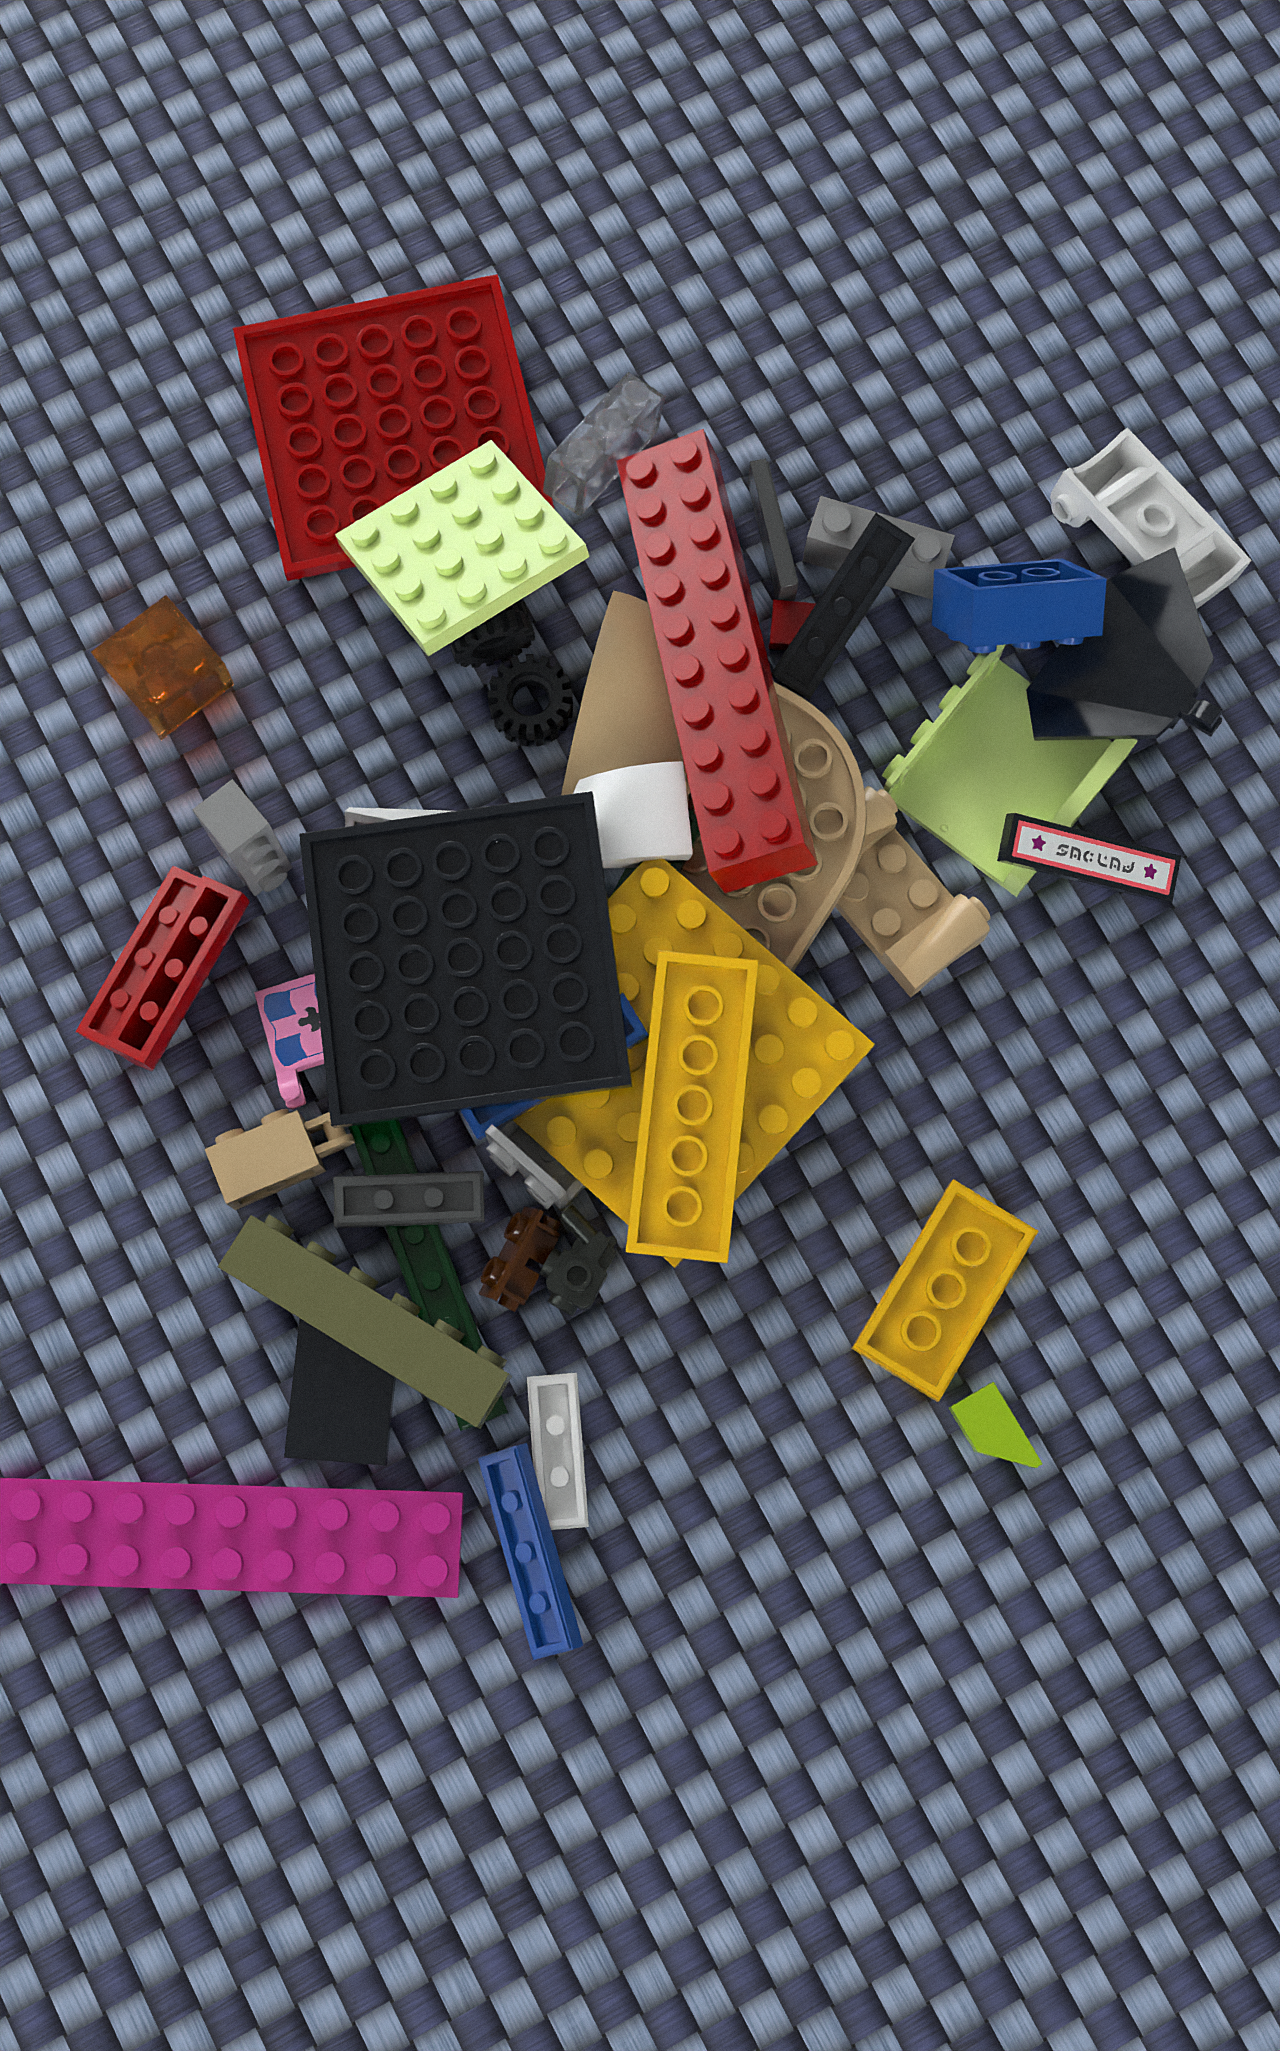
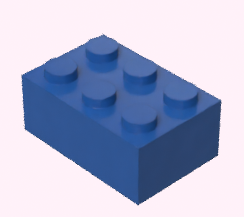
M1063 558L934 569L932 626L948 634L950 640L960 641L967 645L968 650L975 653L995 652L997 645L1011 644L1013 647L1021 649H1033L1040 647L1041 641L1055 640L1056 643L1066 645L1081 644L1084 637L1102 635L1107 578Z

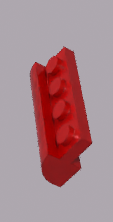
M172 866L75 1032L124 1057L137 1066L154 1071L249 906L250 900L242 892L203 875L200 878Z

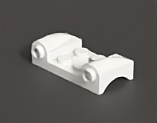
M1128 427L1120 432L1114 440L1093 458L1078 467H1069L1065 470L1051 492V509L1054 516L1060 522L1078 528L1092 519L1134 566L1175 547L1196 609L1237 580L1252 561Z

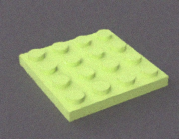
M492 440L474 449L469 454L335 534L342 550L428 657L590 557L584 541Z

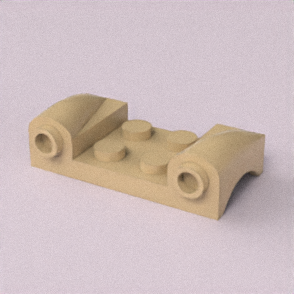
M867 786L864 788L867 823L862 854L855 873L835 908L911 998L951 963L985 940L990 931L987 923L990 920V914L984 904L976 897L972 896L968 899L962 894H958L956 897L951 895L895 829L897 824L895 813L898 811V807L893 798L884 789L876 791L872 787Z

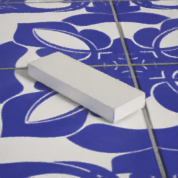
M577 1373L527 1377L533 1467L551 1530L589 1527Z

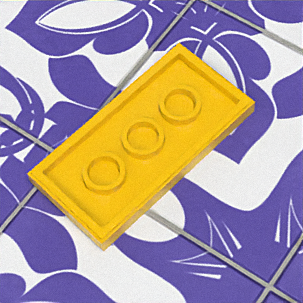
M953 1179L851 1349L936 1402L940 1401L1033 1242L1038 1230Z

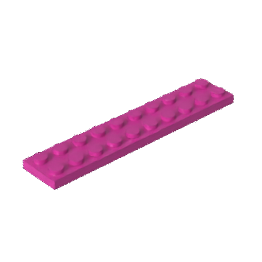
M0 1478V1583L458 1598L460 1591L464 1493Z

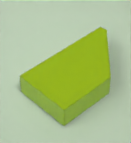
M994 1382L987 1384L948 1407L974 1452L1031 1468H1037L1043 1464Z

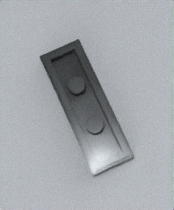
M766 458L750 461L747 484L776 600L794 601L797 594L798 579L769 462L766 461Z
M483 1171L334 1177V1227L336 1229L485 1222Z

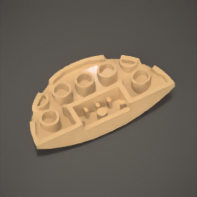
M614 590L612 592L589 669L561 795L573 794L580 779L599 773L651 763L679 761L684 763L648 602L632 595ZM684 765L685 782H686V781L688 780V778H687L686 769H685V765Z

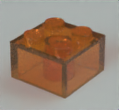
M167 595L91 651L104 674L160 740L164 739L234 685L225 663Z

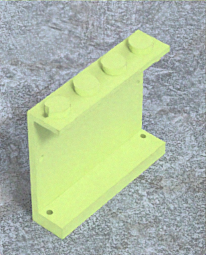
M997 645L995 652L990 654L979 653L966 671L971 676L962 688L956 684L952 686L938 706L943 712L934 723L926 719L920 725L910 740L915 746L905 758L897 754L887 766L882 776L887 779L884 790L893 798L900 811L1017 897L1037 871L997 861L1006 814L1018 813L1072 827L1127 758L1138 741L1136 739H1115L1113 742L1109 739L1034 741L1026 692L1031 682L999 660L1005 645Z

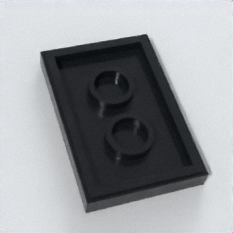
M300 1318L284 1458L387 1466L396 1377Z

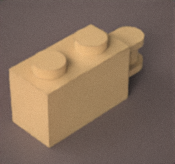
M281 1109L264 1116L261 1119V1126L246 1132L242 1128H237L215 1138L216 1145L206 1148L205 1152L226 1204L237 1210L326 1172L321 1159L355 1143L352 1134H346L344 1127L334 1128L331 1126L330 1112L306 1122L298 1110L290 1113L288 1109ZM323 1129L328 1142L316 1146L311 1134Z

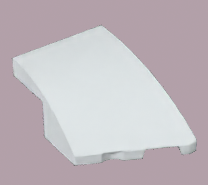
M683 761L630 766L592 775L578 781L573 794L593 791L604 868H636L641 861L665 859L666 861L689 860L693 855Z

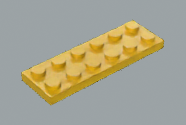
M658 950L626 1253L728 1264L759 960Z

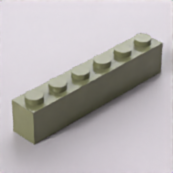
M270 1214L264 1223L250 1215L219 1263L218 1268L476 1428L481 1429L512 1378L509 1373L502 1370L507 1363L506 1359L481 1345L477 1353L460 1344L464 1336L462 1332L441 1319L437 1320L434 1327L417 1317L422 1309L421 1307L397 1292L391 1301L374 1291L379 1282L354 1266L349 1274L333 1266L332 1263L337 1256L311 1240L306 1248L294 1242L290 1237L295 1230Z

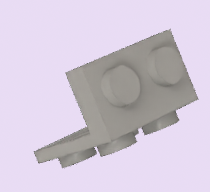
M513 1120L501 1131L492 1124L485 1131L489 1143L486 1150L491 1154L489 1156L490 1159L510 1177L516 1171L519 1172L526 1179L523 1182L527 1186L526 1191L545 1209L548 1210L554 1204L563 1212L585 1188L576 1177Z

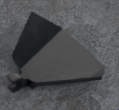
M1175 547L1110 577L1106 581L1102 635L1084 637L1081 644H1060L1028 686L1026 692L1034 741L1153 739L1160 737L1168 728L1173 729L1180 719L1190 723L1211 737L1222 723V718L1220 717L1222 709L1205 700L1196 699L1200 693V687L1214 663V657Z

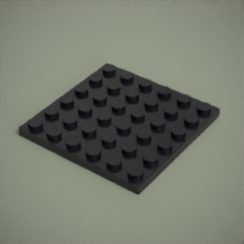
M593 791L299 834L332 1127H349L633 1087Z

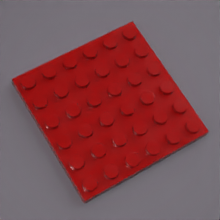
M498 274L233 328L287 581L356 567L340 547L335 534L490 440L496 444L554 508Z

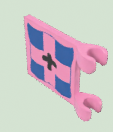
M315 974L254 992L276 1071L279 1091L289 1110L306 1104V1098L297 1072L324 1064Z

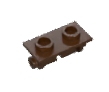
M524 1206L521 1213L517 1212L505 1229L504 1238L507 1240L499 1256L491 1258L481 1275L483 1286L479 1295L495 1301L500 1297L498 1304L513 1312H516L519 1304L524 1306L540 1276L537 1272L526 1267L525 1264L530 1258L544 1265L561 1236L557 1232L561 1223L546 1215L542 1217L544 1211Z

